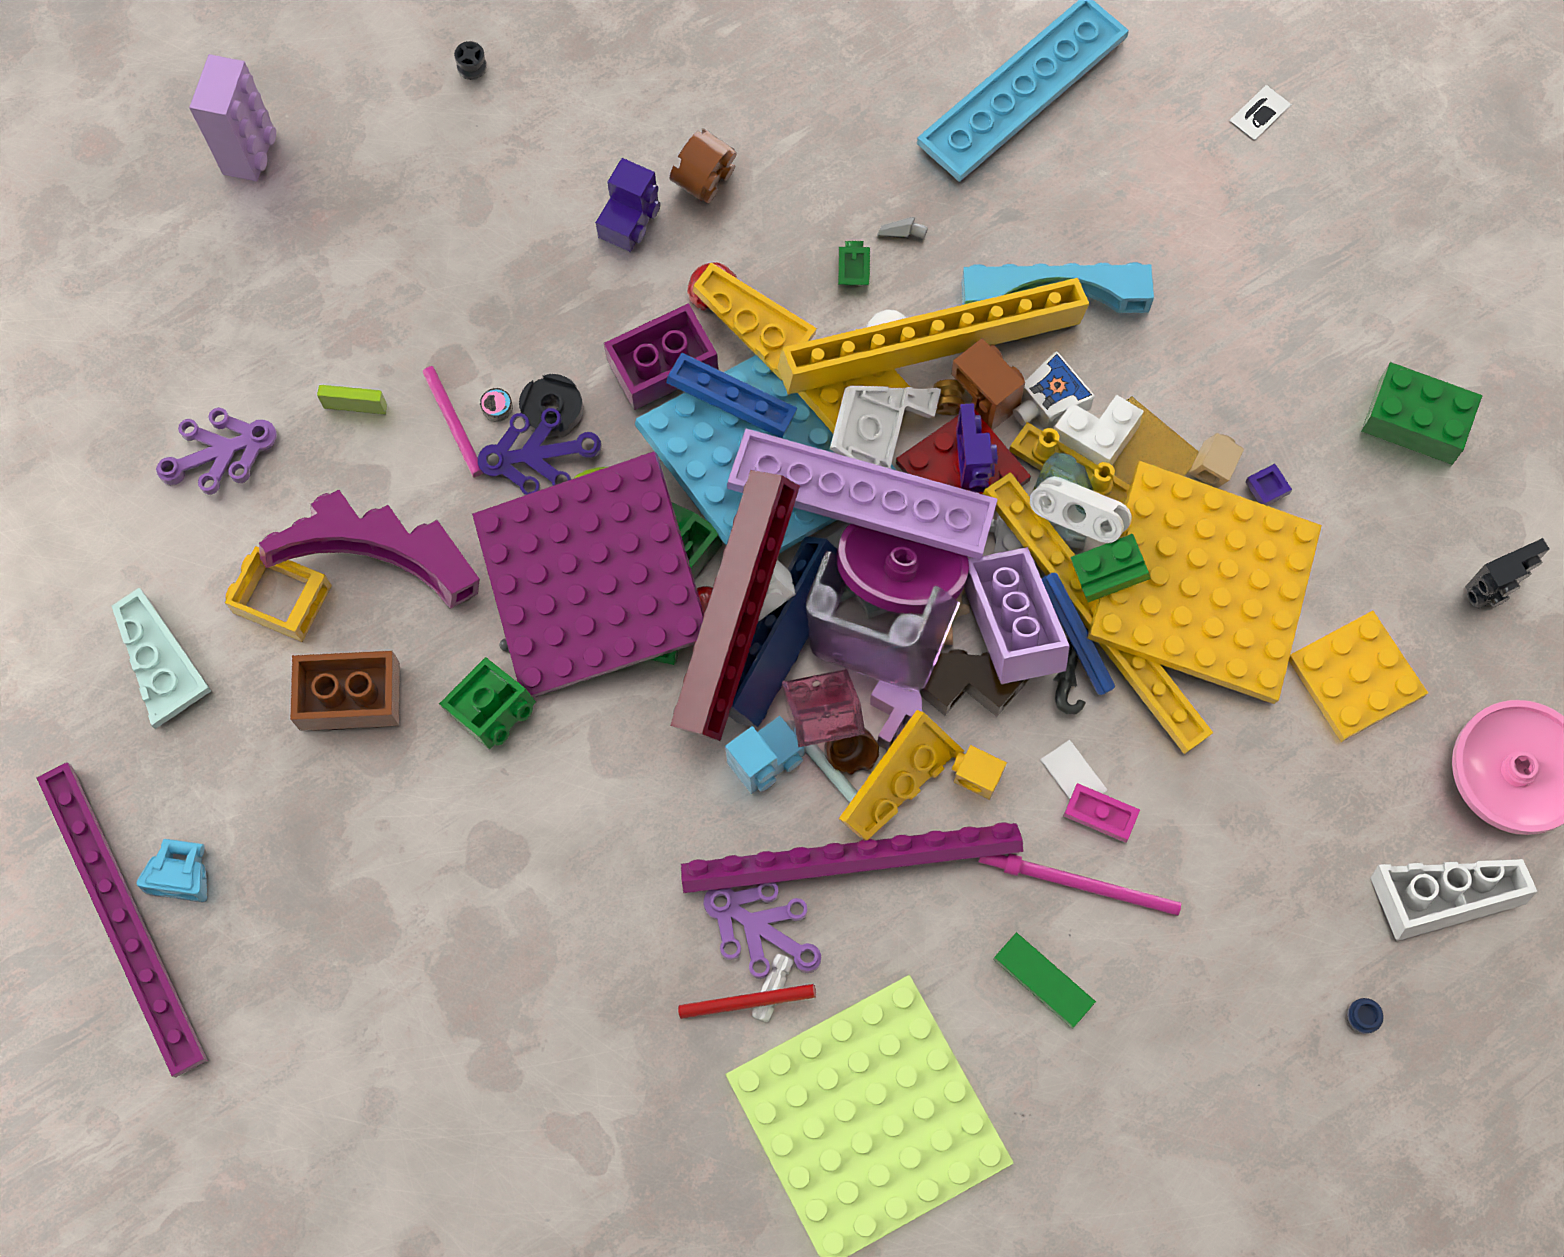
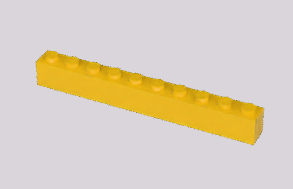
M1078 278L782 347L778 370L789 395L962 353L981 338L989 345H996L1078 325L1084 317L1089 301Z

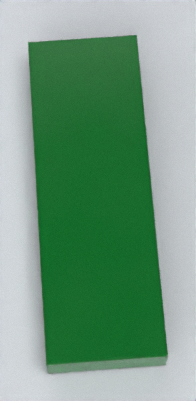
M1017 932L993 958L995 962L1072 1029L1096 1003L1091 996Z

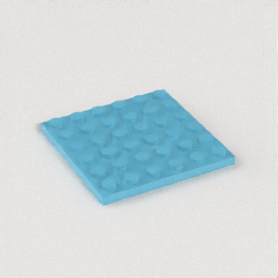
M757 355L724 372L797 407L796 414L782 439L835 453L830 449L833 433L798 393L787 394L783 381ZM685 392L636 418L635 426L658 454V457L705 519L711 523L724 544L727 545L733 527V520L743 495L741 492L727 489V482L745 429L775 437L778 436ZM891 464V469L896 470L895 467ZM793 507L779 553L804 540L805 537H809L830 525L837 519Z

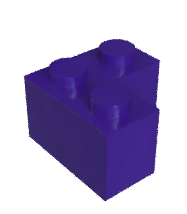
M621 158L607 181L610 199L595 223L598 238L631 252L635 244H639L643 240L646 233V225L650 218L654 219L657 216L661 203L658 200L659 187L656 184L655 172Z

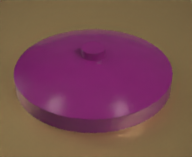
M851 523L845 528L840 537L836 554L839 573L854 593L872 605L903 614L930 613L948 606L961 594L969 572L968 556Z

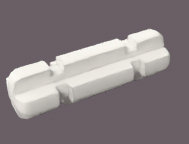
M781 954L775 956L771 965L773 970L769 971L761 992L783 989L786 982L785 975L789 974L793 965L792 959ZM773 1005L754 1007L752 1016L760 1021L768 1022L774 1011Z

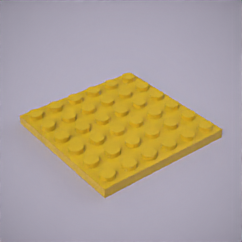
M1139 461L1135 467L1125 502L1132 516L1131 524L1119 538L1130 534L1134 535L1151 579L1099 598L1087 639L1275 704L1280 698L1322 525Z

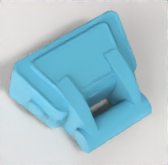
M163 839L161 849L157 856H153L147 863L136 882L137 886L147 895L205 902L207 900L206 869L202 864L205 845ZM173 854L188 855L186 860L173 859Z

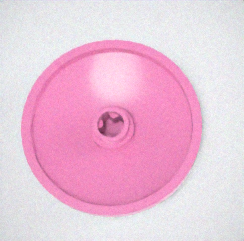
M1525 700L1499 702L1477 713L1458 735L1452 756L1455 783L1466 804L1485 822L1510 833L1522 835L1541 834L1563 825L1564 716L1545 705Z

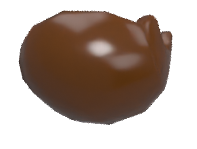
M846 724L834 729L828 735L824 744L825 757L835 770L847 772L851 775L861 768L870 770L879 757V744L870 731L859 724Z

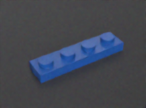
M684 353L680 354L667 377V384L780 438H783L797 411V407Z

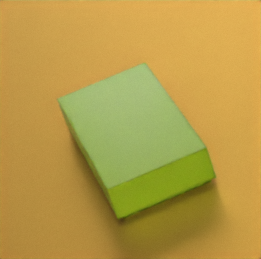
M319 385L317 396L324 409L386 415L387 402L381 390Z

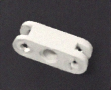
M1060 477L1047 478L1030 495L1031 508L1037 515L1100 542L1112 543L1116 541L1131 524L1132 516L1130 510L1123 503ZM1075 504L1083 507L1086 515L1078 512Z

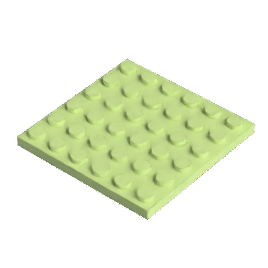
M910 975L725 1074L819 1257H848L1014 1164Z

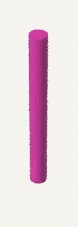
M426 367L422 373L472 476L478 477L484 473L478 466V457L434 367Z

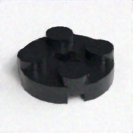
M559 374L543 375L542 379H538L535 382L532 380L524 387L519 398L520 411L530 421L529 429L533 432L542 421L541 415L546 410L543 404L550 403L554 399L558 406L556 410L561 414L562 420L560 425L553 428L547 437L567 436L571 429L578 424L583 414V402L576 385L569 378ZM547 414L546 422L549 424L555 423L557 414Z

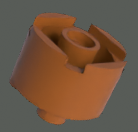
M702 128V132L697 131L681 150L678 155L681 159L680 166L677 168L673 165L669 179L698 200L709 204L718 191L716 185L721 179L727 181L735 169V165L732 162L737 152L730 145Z

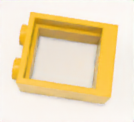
M255 546L251 555L248 554L244 558L237 581L229 586L225 596V604L233 614L303 642L332 585L325 574L287 560L269 568L306 583L287 621L284 622L246 606L266 569L260 560L259 547Z

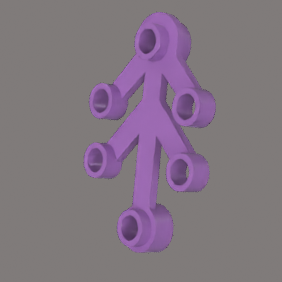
M220 407L214 408L209 413V421L216 429L227 428L241 434L240 436L228 439L199 428L192 419H185L178 427L182 437L187 441L196 440L211 447L180 459L174 457L163 458L156 467L157 475L163 483L176 485L184 479L185 471L215 460L209 473L201 475L198 479V486L202 492L212 495L219 490L220 480L234 453L246 448L241 460L232 463L228 470L234 482L244 483L250 477V469L259 452L268 450L274 445L277 438L276 429L267 420H255L249 424L228 415L225 409ZM224 415L222 421L215 422L217 416ZM194 427L191 433H185L186 428ZM265 431L261 437H255L257 432ZM174 465L171 471L164 472L166 467ZM238 469H244L242 475H234ZM209 480H213V481H214V483H213V485H212L211 487H208V488H205V487H204V485H205V483H206L207 481H209Z
M775 882L760 884L756 888L734 892L731 888L708 890L704 897V908L709 916L718 919L722 939L720 951L725 959L735 960L741 954V945L734 938L731 918L744 925L751 958L749 970L753 977L757 979L765 978L770 971V964L764 957L760 936L794 957V964L799 971L812 973L819 968L821 953L815 945L809 943L800 945L769 925L789 919L794 921L804 919L807 915V905L802 899L795 898L785 906L750 913L740 905L759 900L766 903L775 901L778 897V886ZM771 886L774 888V894L771 897H765L761 892L764 887ZM717 897H725L727 904L724 907H717L714 904ZM799 904L803 907L804 911L800 915H794L790 911L791 907ZM729 943L737 946L736 953L732 955L726 954L724 951L725 946ZM805 951L813 953V961L810 963L803 962L801 959L802 953ZM756 962H763L766 965V970L763 973H756L753 970Z

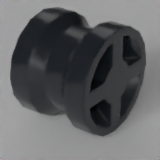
M473 41L459 44L454 52L458 73L463 78L469 80L481 77L487 68L482 46Z

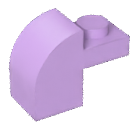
M887 667L870 698V705L890 715L877 740L879 746L886 750L890 748L905 727L904 723H908L915 711H922L921 695L914 683Z

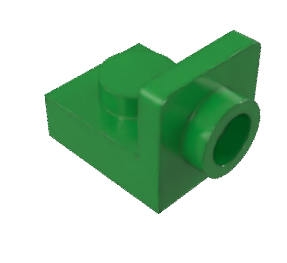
M845 241V247L838 248V285H869L870 247H864V241Z

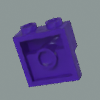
M974 403L961 404L956 428L961 489L980 493L989 487V478L994 477V464H997L998 460L996 444L991 445L990 433H981V416L975 415Z

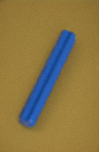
M1051 573L1043 577L1042 582L1055 613L1097 694L1103 695L1115 688V684L1093 641L1087 639L1088 632L1058 574Z

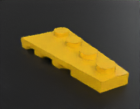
M713 263L709 264L694 284L693 292L781 381L778 363L782 347L811 341L816 334V327Z
M916 710L839 817V820L860 838L868 840L898 813V807L906 799L912 800L921 792L919 787L930 777L936 778L944 770L943 765L952 757L957 758L959 752L963 753L964 750L928 715Z

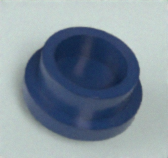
M1360 998L1354 1001L1349 1006L1347 1018L1351 1027L1363 1034L1373 1033L1378 1030L1384 1019L1380 1005L1369 998Z

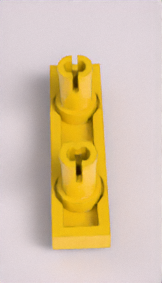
M1027 422L1010 445L1009 451L1048 476L1063 478L1125 505L1130 485L1114 476V467L1107 462H1101L1096 465L1059 442L1060 436L1055 429L1046 428L1042 431Z

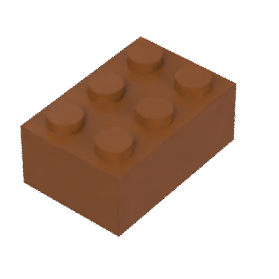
M393 651L292 655L290 720L299 731L399 726L400 662Z

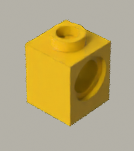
M970 745L966 754L959 752L951 770L956 772L954 783L990 800L1007 762Z

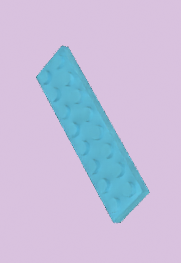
M1078 0L918 136L917 145L956 180L962 181L1128 37L1129 30L1094 0Z

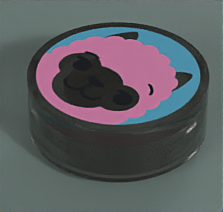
M489 389L480 399L482 413L491 421H502L512 413L513 403L511 397L503 389Z

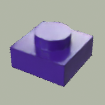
M1275 463L1247 477L1245 481L1258 503L1266 506L1289 495L1292 491V488Z

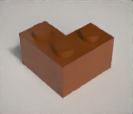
M981 338L953 360L951 375L972 396L971 403H974V409L992 430L1013 415V410L1021 404L1025 381L1022 373L1016 367H1010L1003 360V356L993 344L989 345Z

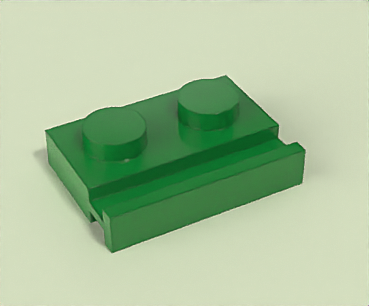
M1133 534L1070 557L1088 603L1151 579Z

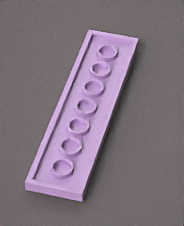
M745 429L727 482V489L743 493L750 470L783 475L800 486L794 508L981 560L997 503V498L750 429Z

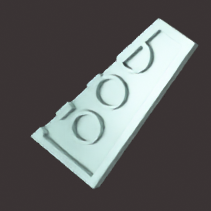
M140 588L112 605L153 728H158L211 692L207 683Z

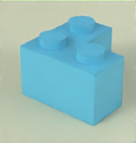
M778 716L758 732L751 726L725 745L727 764L751 794L758 789L760 792L767 790L776 782L777 779L775 777L784 770L787 772L794 770L803 762L802 757L805 755V746L781 716Z

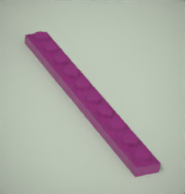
M66 762L36 777L171 1076L176 1078L208 1061L72 765Z
M1001 822L987 827L976 828L968 826L960 830L946 832L930 831L926 834L913 836L896 835L888 839H863L859 842L847 844L830 843L814 848L796 847L789 851H763L756 855L748 856L729 855L723 859L707 861L696 859L689 863L681 864L683 893L1019 853L1024 852L1023 839L1017 823Z

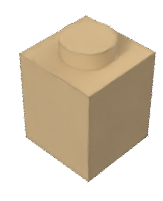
M1216 433L1203 442L1189 474L1210 486L1219 488L1230 481L1244 448L1237 445L1233 438Z

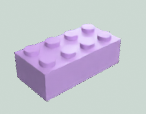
M209 54L189 109L222 174L258 181L260 172L264 171L267 165L269 146L275 142L276 128L270 120L269 112L263 104L261 94L256 88L253 76L250 74L245 61Z
M1028 547L984 555L981 560L969 558V572L964 586L965 592L1001 684L1066 671L1069 643Z

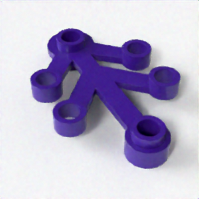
M548 408L543 411L541 423L523 448L509 451L519 434L525 433L530 427L528 417L522 413H516L511 417L510 427L498 444L487 445L479 452L478 466L482 472L489 476L503 474L520 486L521 491L525 495L540 490L539 481L532 476H524L511 464L525 462L550 480L554 486L557 485L556 479L558 476L564 475L567 477V480H571V477L564 471L556 470L542 459L579 453L584 458H594L601 452L602 443L595 433L584 432L578 436L577 440L540 446L551 430L558 427L562 420L561 414L556 409ZM549 413L557 414V420L553 424L546 422V416ZM517 418L525 419L526 424L522 429H517L514 426ZM592 439L594 441V446L591 450L583 449L582 443L584 440ZM492 454H496L499 457V462L495 466L488 464V457ZM527 481L535 482L536 488L534 491L527 492L524 485Z

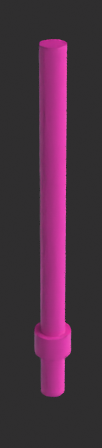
M1010 853L1008 856L979 857V863L1004 869V873L1018 876V873L1177 916L1181 910V902L1024 861L1022 856Z

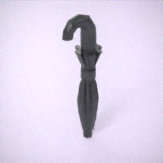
M1067 637L1069 652L1066 671L1059 672L1053 679V681L1058 682L1055 702L1057 708L1065 714H1077L1084 708L1086 702L1077 700L1076 704L1071 705L1067 701L1071 686L1077 687L1075 669L1078 663V656Z

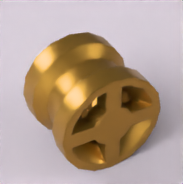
M955 379L937 381L933 388L941 389L936 413L949 416L959 414L960 405L965 404V401L962 399L965 388Z

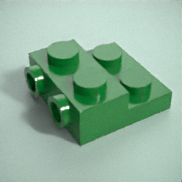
M485 657L439 705L464 726L474 738L490 750L494 745H501L508 739L509 730L518 720L524 721L530 717L536 701L526 688Z

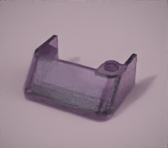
M826 551L806 599L809 640L812 653L825 662L910 692H916L924 688L929 681L960 602L942 588L934 586L922 617L913 614H903L895 619L888 634L835 617L847 584L839 573L837 556L832 552Z

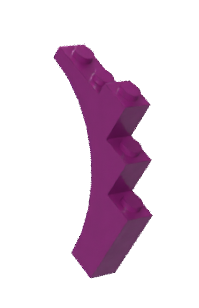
M340 490L318 496L310 504L311 517L300 518L291 527L281 532L270 533L259 542L260 560L266 568L292 558L311 554L349 553L389 562L415 575L432 588L450 609L478 594L479 577L438 520L428 525L426 523L421 524L409 534L389 505L380 509H371L362 518H359Z

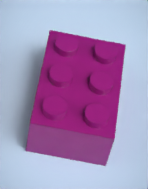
M689 303L603 343L606 359L634 410L679 390L666 382L670 371L681 353L719 370L717 352Z

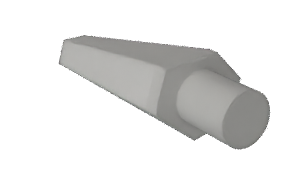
M910 217L882 225L877 236L908 239L911 234L924 239L928 227L914 223L915 217Z

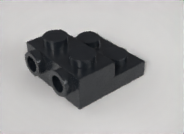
M1541 538L1486 563L1465 586L1471 604L1478 609L1488 604L1494 608L1509 600V595L1521 587L1519 583L1532 574L1530 570L1543 563L1541 558L1550 550L1545 540Z

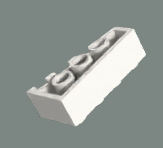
M1523 859L1477 861L1470 864L1444 862L1443 865L1410 863L1407 866H1391V864H1383L1377 866L1370 878L1396 941L1526 905L1537 892Z

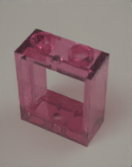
M847 669L782 682L787 713L798 747L865 734L861 703ZM815 681L820 682L818 686H813Z

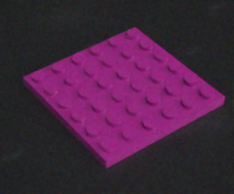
M655 451L472 513L517 682L526 688L533 698L694 645L697 641L704 612L658 454Z

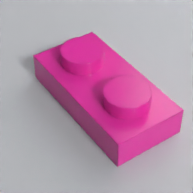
M1077 783L1063 816L1127 843L1140 809Z

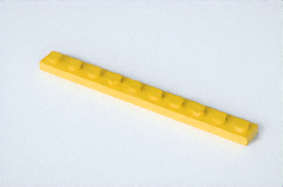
M1010 472L986 488L983 495L997 498L996 512L1023 547H1028L1032 558L1046 576L1051 573L1058 574L1077 613L1089 631L1098 599L1087 602L1070 558L1075 556V554L1051 523L1032 510L1030 496ZM1099 643L1184 754L1213 734L1210 727L1160 664Z

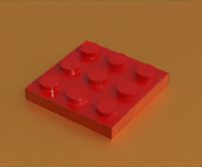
M959 415L898 456L896 464L902 472L961 488L956 437ZM981 417V433H990L991 445L996 444L998 460L997 464H994V477L989 478V486L1010 472L1021 486L1028 483L1031 475Z

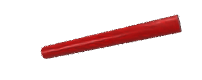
M814 984L683 1004L678 1006V1013L680 1019L811 999L816 998V988Z

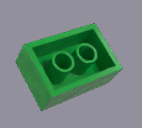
M1390 362L1379 380L1361 432L1453 465L1465 448L1483 395Z

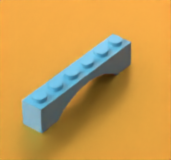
M1131 262L1126 265H1111L1109 263L1079 265L1077 263H1068L1063 266H1048L1047 264L1039 263L1033 266L1005 264L998 267H986L982 264H975L963 268L961 281L962 305L1078 278L1086 297L1107 305L1117 313H1149L1154 299L1152 265Z

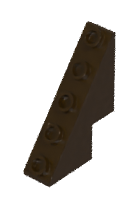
M884 645L879 650L878 661L881 664L912 681L921 697L944 716L967 692L997 717L1031 679L1001 684L989 652H984L981 655H970L967 651L959 649L942 653L935 652L934 649L929 647H918L914 651L902 650V647L897 645Z

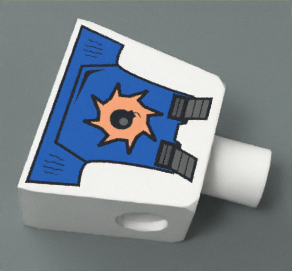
M1056 351L1025 380L1021 399L1023 404L1015 408L1013 414L1016 420L1023 426L1036 418L1045 429L1052 428L1058 423L1071 403L1086 411L1090 410L1095 395Z

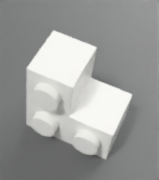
M1118 395L1115 396L1100 419L1076 404L1071 403L1054 429L1060 436L1059 442L1096 465L1101 462L1113 465L1139 428L1144 411Z

